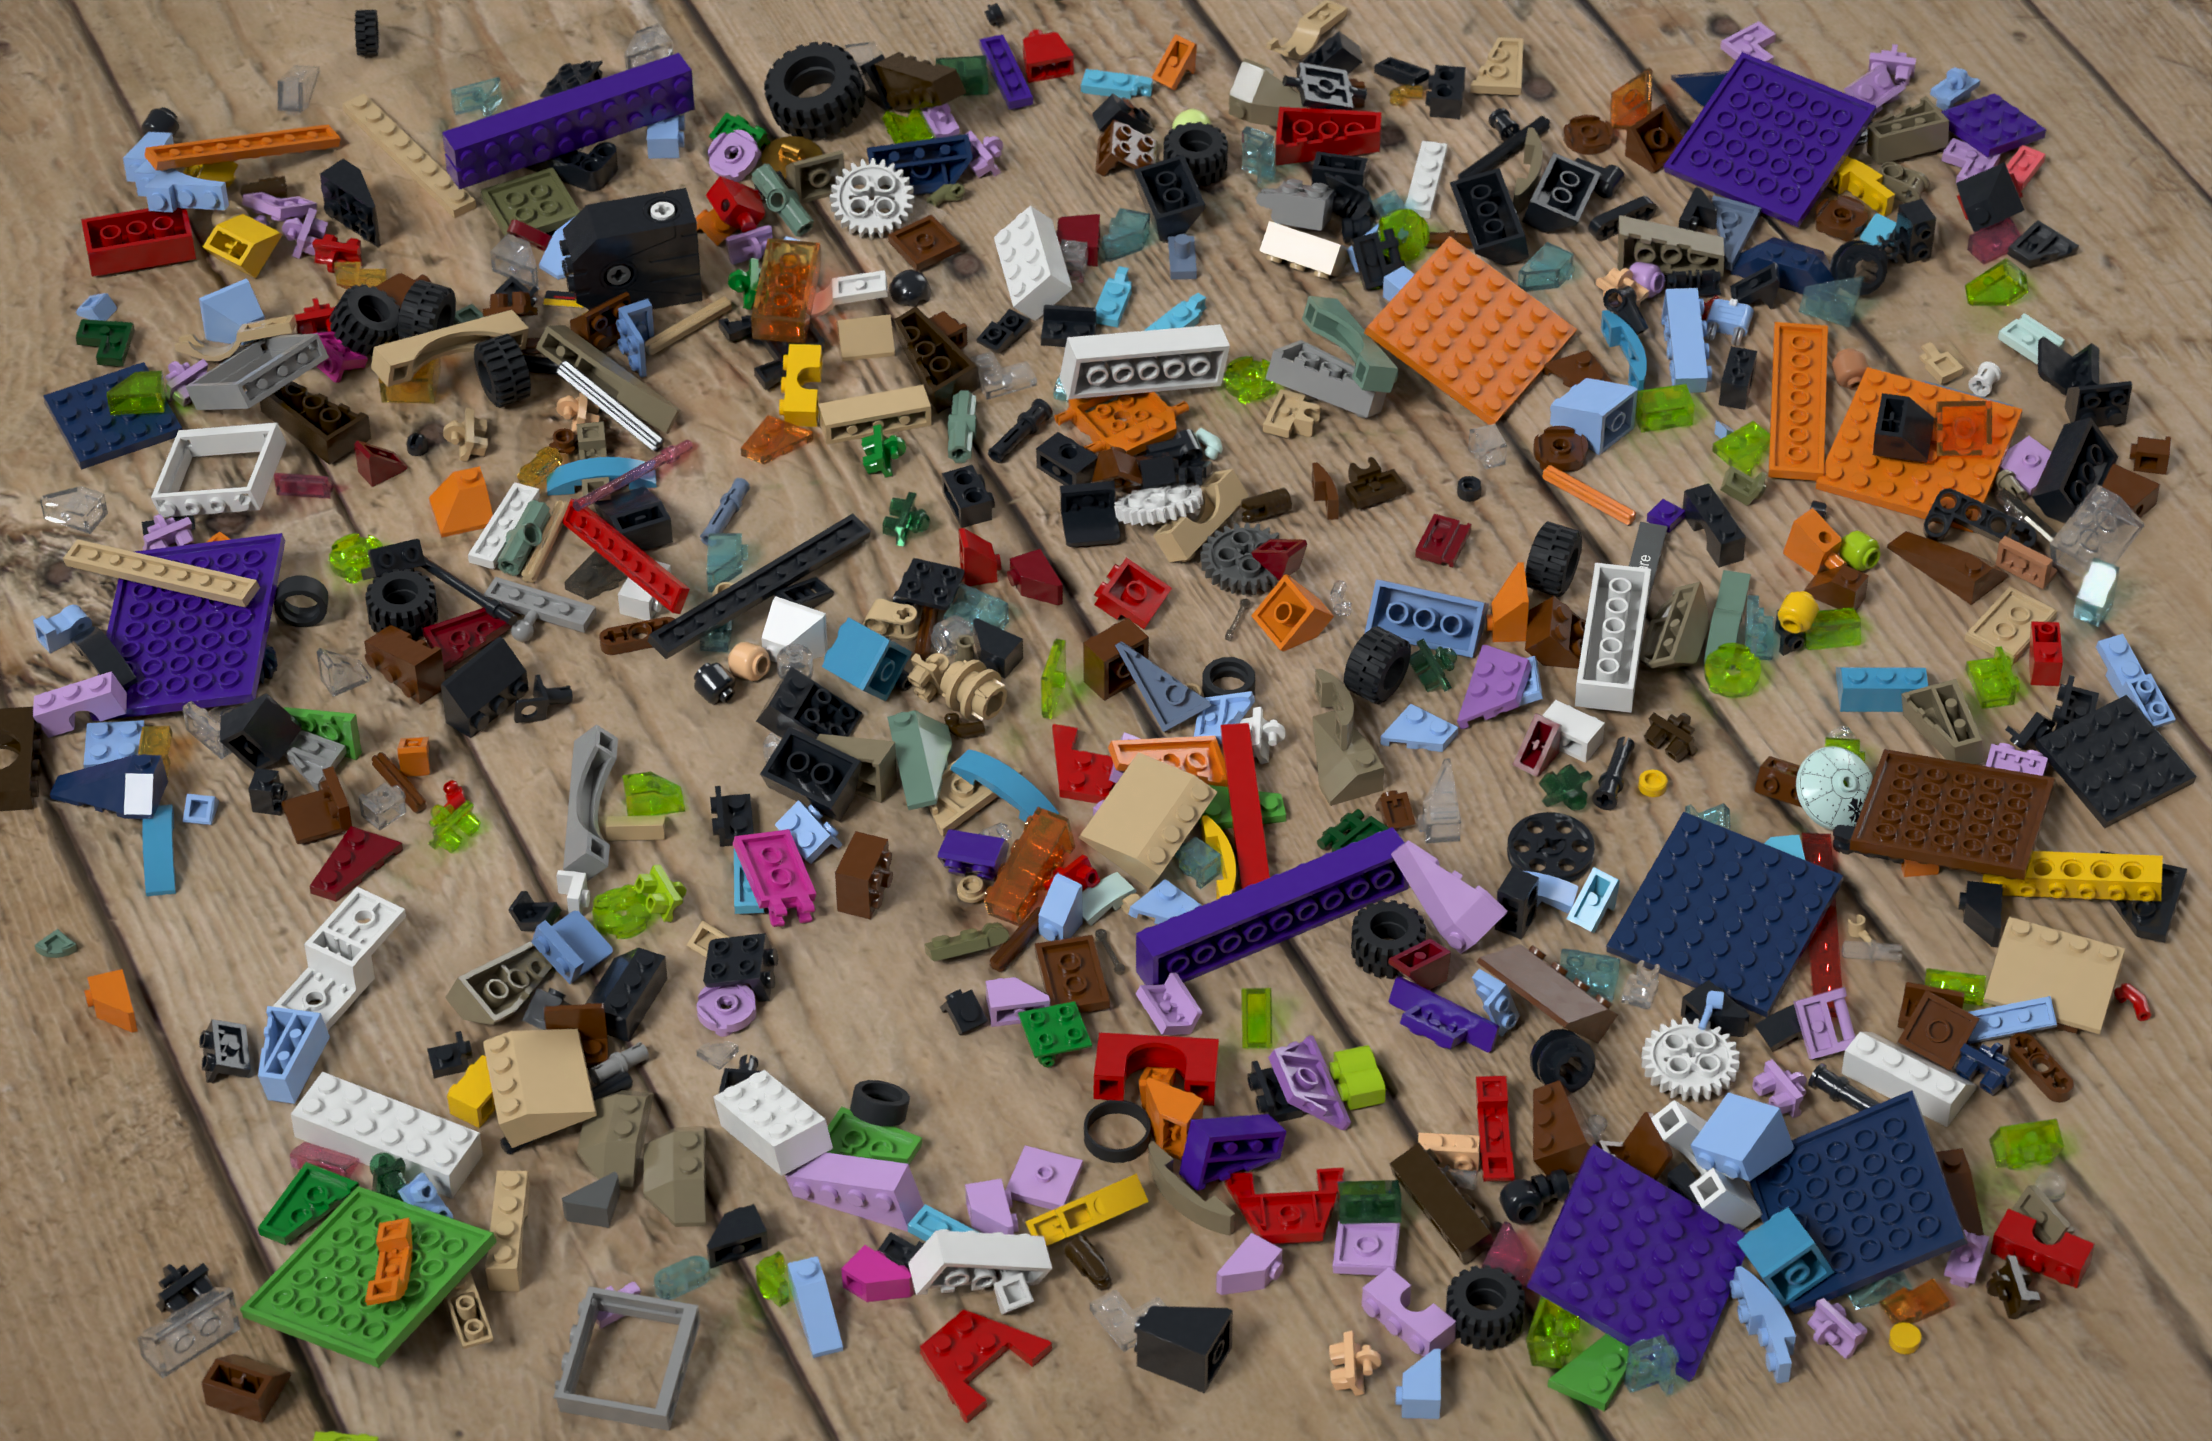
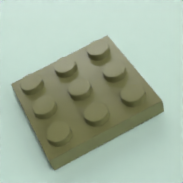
M553 167L481 189V198L509 244L521 241L507 233L512 219L519 220L547 233L559 229L580 212Z

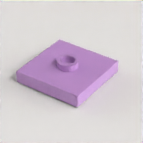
M2028 436L2007 450L1999 472L2005 469L2013 471L2016 474V480L2027 491L2028 495L2031 496L2051 455V451Z
M1024 1146L1006 1190H1010L1012 1200L1053 1210L1068 1203L1083 1168V1160Z
M1338 1221L1333 1273L1379 1275L1388 1267L1396 1272L1400 1223Z

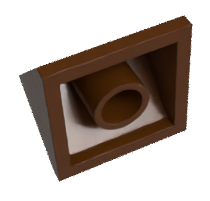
M1665 104L1660 105L1627 128L1625 157L1651 173L1656 172L1665 165L1683 139Z

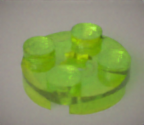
M1399 208L1392 210L1379 220L1377 232L1380 242L1386 241L1383 230L1393 228L1396 238L1401 228L1404 231H1408L1409 234L1405 237L1404 242L1398 238L1401 260L1410 261L1416 259L1421 254L1420 252L1424 246H1427L1430 234L1426 220L1411 209ZM1388 248L1383 249V254L1390 257Z
M1244 356L1232 360L1227 365L1226 372H1224L1223 384L1226 391L1236 397L1237 401L1242 404H1248L1252 400L1263 399L1276 392V383L1265 379L1270 362L1262 359V362L1255 361L1253 356Z
M359 534L343 536L332 545V551L329 553L330 567L336 575L344 578L347 583H358L363 579L361 569L371 567L368 550L383 547V545L376 537L368 535V538L359 537ZM357 555L360 558L355 559L352 556Z
M1722 644L1712 654L1710 652L1706 658L1704 677L1708 683L1709 690L1714 694L1730 698L1749 696L1759 683L1761 675L1760 660L1757 655L1755 657L1750 652V648L1743 644ZM1733 665L1740 672L1730 675L1725 670H1729L1730 666Z
M629 884L597 895L593 900L592 909L595 928L605 936H607V933L616 935V939H628L641 934L647 928L646 923L651 919V914L646 908L645 901L647 897L644 894H638L634 886ZM618 911H626V915L622 916L620 913H615Z

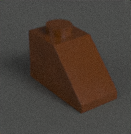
M1110 447L1108 450L1099 452L1092 483L1114 481L1115 491L1141 485L1142 477L1136 458L1126 454V450L1119 447Z
M1841 565L1817 573L1804 591L1810 593L1814 599L1853 615L1866 599L1869 575L1846 565Z

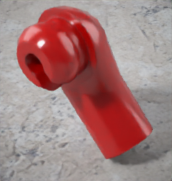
M2123 983L2121 987L2115 988L2114 995L2120 1003H2124L2127 1000L2132 1003L2137 1020L2146 1021L2150 1019L2151 1012L2144 994L2130 983Z

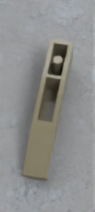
M546 326L535 349L557 365H560L564 360L570 362L636 417L665 433L670 432L680 412L679 408L567 326Z

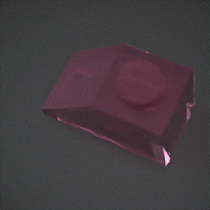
M1504 1221L1482 1268H1484V1265H1491L1492 1269L1497 1267L1503 1268L1505 1274L1512 1273L1515 1276L1514 1281L1519 1280L1522 1287H1526L1531 1274V1270L1527 1269L1528 1255L1511 1223Z

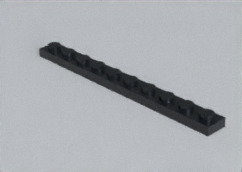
M852 513L649 634L648 642L665 659L670 658L775 594V591L790 586L870 537L871 530Z

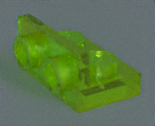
M1854 608L1819 611L1811 628L1806 631V649L1860 645L1861 618Z
M2002 646L1995 647L1993 658L1966 662L1965 669L1981 709L2014 705L2016 693L2020 691V683L2018 677L2014 676L2011 671L2010 657L2005 656Z

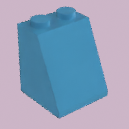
M848 617L846 622L839 628L835 643L826 652L822 667L857 688L886 701L908 662L912 651Z
M1788 1207L1774 1214L1757 1229L1749 1231L1744 1238L1737 1242L1782 1307H1785L1834 1273L1813 1239Z

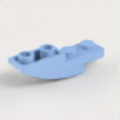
M2120 634L2098 641L2096 649L2108 669L2105 676L2117 696L2121 698L2127 695L2155 728L2174 723L2176 718L2151 673L2145 675L2125 636Z
M1742 1266L1736 1267L1734 1280L1730 1281L1732 1298L1737 1299L1739 1303V1321L1741 1324L1745 1323L1748 1335L1758 1334L1760 1346H1765L1767 1351L1765 1355L1767 1369L1769 1372L1773 1371L1776 1383L1789 1382L1792 1364L1789 1355H1793L1796 1338L1791 1322L1769 1289Z

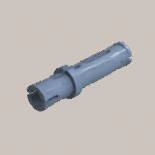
M736 478L730 490L721 497L720 506L700 535L701 541L705 545L715 546L731 517L740 510L742 499L750 489V484L745 479Z

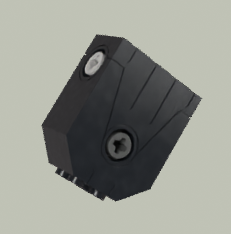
M686 188L665 191V193L658 192L588 204L563 228L564 240H560L559 244L562 256H566L564 260H561L564 276L569 275L566 278L568 292L574 293L576 303L588 310L625 292L630 294L631 304L648 299L652 305V310L680 305V303L687 304L703 301L697 221Z

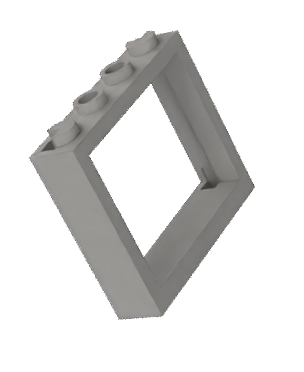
M318 334L278 335L262 338L185 387L196 410L249 409L320 364L329 356ZM265 343L268 350L262 351L260 345ZM243 385H245L247 389L246 392H244L242 388Z
M589 1286L586 1297L578 1305V1316H580L578 1324L573 1325L571 1328L570 1343L572 1344L570 1351L565 1352L562 1358V1378L555 1382L556 1390L553 1398L557 1400L559 1411L670 1431L701 1322L698 1305ZM599 1311L679 1325L656 1409L574 1394Z

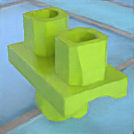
M653 865L649 874H639L634 884L638 894H648L645 901L648 912L650 914L659 913L664 922H672L674 909L684 902L683 898L687 892L684 884L669 880L661 865Z

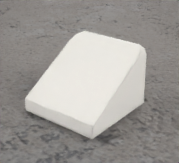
M1022 1272L993 1284L1001 1315L1034 1301Z

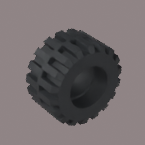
M1186 122L1185 125L1179 124L1176 126V129L1169 130L1168 134L1165 135L1163 160L1184 155L1197 187L1202 185L1206 187L1211 185L1212 182H1218L1219 178H1223L1225 171H1227L1228 140H1226L1225 133H1221V129L1218 127L1214 128L1209 123Z
M424 280L416 281L408 290L401 305L398 319L399 339L453 326L456 314V297L452 288Z
M361 284L360 287L354 285L351 289L348 288L332 311L329 320L331 323L330 328L331 331L335 332V338L340 340L345 348L349 347L352 352L356 353L358 351L364 356L368 354L373 356L375 346L393 342L397 336L401 308L395 304V300L392 297H389L385 291L378 290L377 287H368L366 284Z
M504 334L475 345L474 361L479 380L485 394L496 407H501L530 396L531 380L525 358L517 342L509 334Z
M1549 521L1539 529L1526 564L1525 575L1528 588L1556 597L1562 596L1567 591L1575 575L1581 555L1582 535L1580 531Z
M395 569L391 573L385 572L381 574L382 577L373 579V584H369L367 587L365 598L369 625H371V629L374 632H380L387 626L392 625L411 634V639L415 640L417 636H424L423 628L434 625L437 622L438 606L435 586L433 582H430V578L427 575L422 576V573L419 571L411 572V569H404V571Z
M1379 626L1372 627L1359 639L1348 658L1344 672L1345 687L1374 704L1379 705L1387 701L1398 689L1407 673L1411 659V645L1409 642Z
M1379 900L1378 904L1370 903L1366 905V909L1361 908L1358 911V916H1355L1353 919L1351 954L1357 966H1363L1364 972L1367 974L1372 972L1375 977L1379 978L1381 975L1386 976V979H1393L1395 975L1403 977L1401 973L1388 964L1389 958L1425 941L1426 925L1424 924V918L1422 915H1418V910L1415 908L1410 909L1409 904L1404 902L1398 904L1397 900H1391L1390 902ZM1383 938H1391L1395 940H1384Z
M1476 1265L1471 1266L1470 1271L1466 1269L1460 1271L1459 1277H1453L1451 1285H1448L1446 1314L1456 1321L1455 1339L1461 1338L1460 1343L1465 1346L1472 1344L1473 1349L1478 1350L1480 1347H1486V1350H1493V1346L1496 1345L1501 1348L1505 1346L1506 1341L1511 1343L1515 1340L1516 1334H1519L1522 1329L1525 1292L1522 1290L1520 1281H1514L1515 1276L1512 1273L1505 1274L1504 1269L1500 1267L1492 1269L1491 1265H1484V1268H1479ZM1486 1304L1491 1305L1496 1309L1480 1310L1475 1308L1474 1306Z

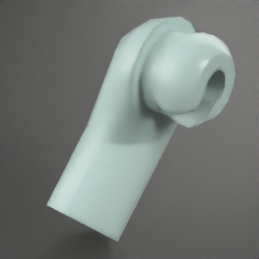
M1203 428L1198 429L1196 432L1198 441L1207 446L1204 450V455L1212 460L1217 459L1218 454H1221L1223 451L1221 440Z

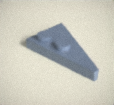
M1713 195L1712 204L1717 209L1718 236L1724 238V265L1726 270L1732 271L1760 217L1761 208Z
M1122 641L1115 645L1163 732L1211 706L1207 699Z

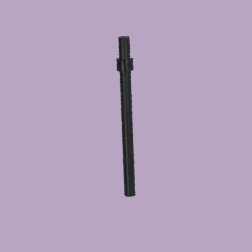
M424 556L426 565L420 567L483 607L491 617L495 619L500 618L510 626L517 622V616L506 610L504 604L496 599H489Z

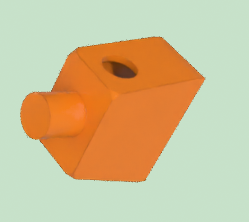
M1811 508L1793 522L1783 551L1785 556L1813 575L1823 572L1827 568L1832 569L1841 565L1847 566V562L1838 555L1842 544L1841 537L1815 509Z

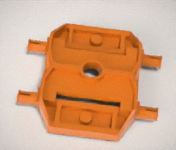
M1155 392L1123 394L1117 400L1108 404L1101 403L1118 395L1068 399L1069 408L1064 412L1054 415V419L1059 426L1071 421L1081 432L1089 435L1093 443L1084 446V448L1092 451L1094 454L1108 450L1110 447H1119L1125 449L1126 454L1134 456L1145 451L1146 445L1173 438L1176 434V416L1188 412L1189 406L1186 401H1182L1174 406H1168ZM1096 406L1095 410L1088 413L1085 412V410ZM1124 418V419H1127V421L1118 420V419Z

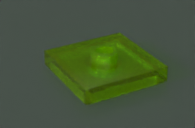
M1054 640L1041 677L1043 718L1053 719L1059 698L1065 687L1067 676L1066 640Z

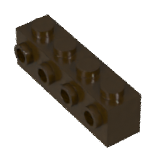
M1417 1143L1389 1163L1393 1176L1464 1265L1494 1245L1491 1234L1494 1231L1492 1225L1485 1216L1478 1217L1474 1212L1476 1206L1466 1193L1461 1195L1458 1192L1456 1180L1449 1171L1443 1173L1438 1166L1440 1164L1439 1159L1430 1148L1426 1151L1420 1143Z

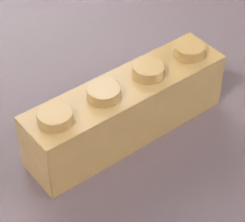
M924 385L818 404L819 424L826 445L874 435L873 426L878 424L882 425L883 434L932 426L931 405Z

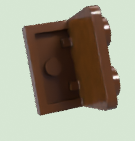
M1645 1112L1624 1142L1598 1141L1596 1144L1599 1148L1656 1181L1673 1157V1152L1668 1142L1663 1141L1651 1120L1654 1116L1652 1112Z

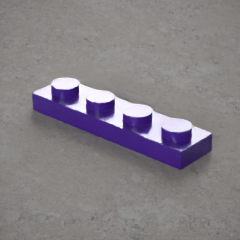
M1004 35L979 39L981 52L1008 109L1033 105L1031 91Z

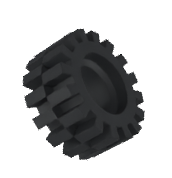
M356 10L355 44L357 55H378L377 10Z

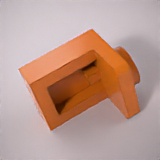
M714 208L711 211L705 209L696 217L697 232L702 229L717 247L738 229L725 224Z

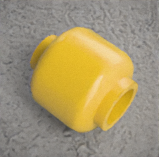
M1796 591L1786 595L1777 615L1781 626L1790 633L1806 632L1811 628L1819 612V607L1810 593Z

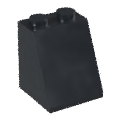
M1150 1306L1146 1315L1138 1318L1134 1328V1333L1137 1334V1341L1134 1347V1352L1137 1353V1367L1205 1394L1232 1349L1233 1310L1212 1307Z

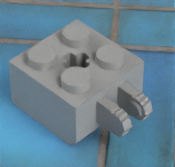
M1288 179L1287 182L1284 181L1277 189H1261V192L1255 198L1259 206L1272 209L1271 218L1277 224L1322 231L1331 220L1335 189H1329L1328 185L1322 183H1313L1310 186L1302 184L1303 181Z

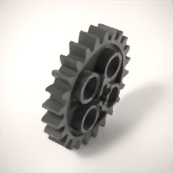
M1246 522L1244 528H1240L1237 523L1234 524V529L1224 526V533L1215 530L1214 537L1208 536L1207 543H1203L1201 569L1205 571V577L1212 578V585L1221 583L1220 590L1230 587L1231 594H1234L1237 589L1241 590L1242 595H1245L1247 590H1251L1256 595L1258 588L1267 592V585L1275 587L1278 579L1253 558L1251 552L1269 539H1279V533L1270 535V528L1268 527L1262 531L1260 530V524L1250 528L1248 522Z

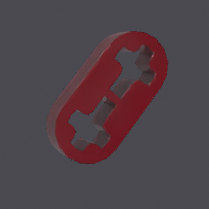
M515 219L511 220L507 229V233L544 252L552 238L550 235Z

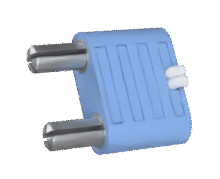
M1723 299L1714 300L1706 321L1707 334L1705 338L1708 340L1710 336V340H1713L1716 332L1733 335L1732 345H1735V342L1736 346L1740 345L1742 337L1747 334L1754 313L1753 308L1746 304L1737 303V299H1730V301Z

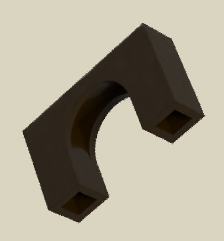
M33 706L0 708V749L11 750L19 754L12 764L0 769V811L34 809V798L39 797V783L36 780V776L41 775V767L37 756L42 755L41 738L38 737L43 735L41 723H37L33 717Z

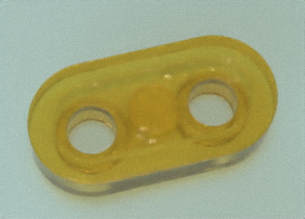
M551 447L539 450L536 454L537 456L530 463L521 467L517 475L520 484L535 487L542 483L562 463L563 458L559 450Z

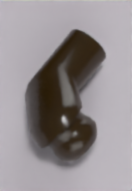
M948 713L944 716L945 725L948 726L949 732L959 738L985 735L983 721L965 724L959 721L960 718L957 713Z

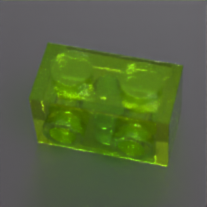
M2057 1118L2001 1126L1989 1138L1996 1167L2007 1166L2010 1170L2021 1168L2026 1163L2036 1162L2037 1165L2052 1163L2054 1158L2065 1147Z
M1541 1296L1526 1337L1531 1365L1562 1369L1566 1356L1571 1354L1574 1333L1579 1332L1580 1318Z

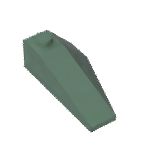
M916 710L888 716L892 740L895 741L896 758L908 810L937 804L943 784V772L947 770L948 766L947 758L953 749L948 726Z

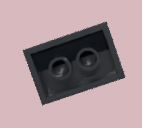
M1553 153L1530 200L1522 222L1545 233L1576 226L1601 173L1557 153Z
M1184 155L1134 169L1138 192L1159 241L1168 240V237H1176L1179 234H1185L1206 209V206Z
M497 637L441 683L446 723L467 737L472 738L529 691L527 671L504 638Z
M789 727L760 775L768 788L795 801L799 800L807 807L812 804L822 814L840 822L855 797L862 762Z
M638 947L613 959L585 1003L604 1004L608 1036L629 1042L668 979L666 957Z

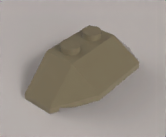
M1701 582L1676 587L1672 592L1673 597L1665 602L1653 617L1641 648L1639 658L1641 663L1650 668L1672 669L1689 666L1697 662L1710 625L1704 589Z
M622 1090L594 1101L597 1116L584 1120L577 1154L598 1180L616 1172L619 1177L620 1190L633 1191L654 1097L652 1092Z
M706 1126L676 1127L644 1145V1197L660 1213L666 1216L675 1227L706 1226Z

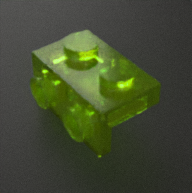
M920 108L913 109L908 117L886 111L882 117L887 128L886 130L895 144L935 138Z

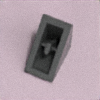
M613 1172L563 1197L564 1218L569 1222L609 1228L620 1197L618 1174Z

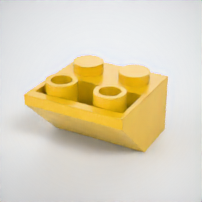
M240 214L217 224L203 245V248L217 260L256 279L283 234L251 217Z

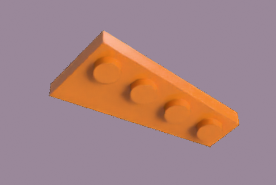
M1215 735L1112 740L1108 746L1117 771L1125 772L1139 752L1191 773L1208 785L1228 787L1224 758Z

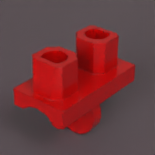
M325 234L322 239H314L312 245L315 250V263L327 265L329 273L335 274L338 267L355 270L361 269L362 247L359 239L350 238L346 243H340L335 235Z
M313 298V306L303 308L304 313L295 314L297 334L317 333V330L326 328L327 332H331L329 320L335 307L330 308L329 303L319 305L318 298Z
M1082 854L1064 869L1059 866L1054 869V876L1043 885L1049 891L1055 875L1059 873L1081 884L1083 891L1087 887L1093 888L1099 884L1100 878L1088 857Z

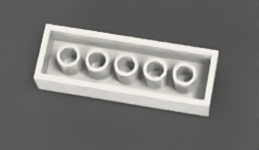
M1220 324L1067 337L1059 378L1068 399L1221 386L1230 345Z
M1595 563L1576 682L1575 706L1632 713L1649 597L1651 569Z
M324 1072L319 1075L291 1113L294 1136L296 1138L408 1182L413 1181L418 1174L425 1173L428 1180L436 1188V1192L449 1198L455 1196L483 1156L480 1132Z

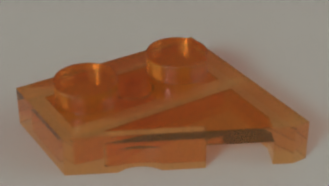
M767 415L740 448L741 456L765 465L780 455L792 452L793 446L802 441H805L806 444L812 442L813 432Z

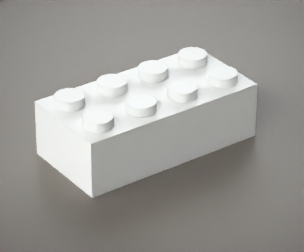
M1030 205L1008 226L1000 230L994 237L1013 307L1036 321L1043 315L1044 305L1056 304L1072 290V286L1052 219Z
M765 1070L751 1075L748 1079L735 1086L726 1088L723 1092L713 1097L721 1126L781 1176L833 1149L826 1119Z

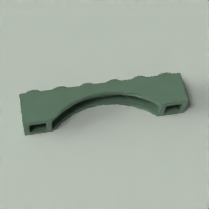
M1309 296L1302 321L1312 332L1334 342L1351 356L1356 365L1352 379L1362 390L1391 393L1393 384L1398 378V368L1373 339L1364 334L1365 330L1338 299Z

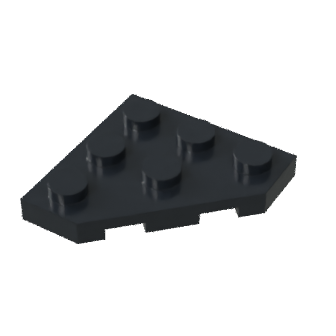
M2101 851V852H2100V853H2106V854H2115V853H2110V852H2106V851ZM2163 864L2161 901H2116L2108 899L2136 937L2166 943L2187 877V869Z

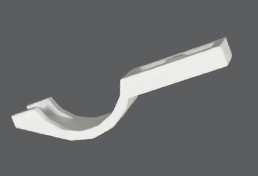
M885 270L832 278L830 285L825 290L806 296L793 294L783 286L768 288L769 296L774 297V303L769 304L770 312L801 309L807 318H815L825 315L838 304L888 297L887 276Z

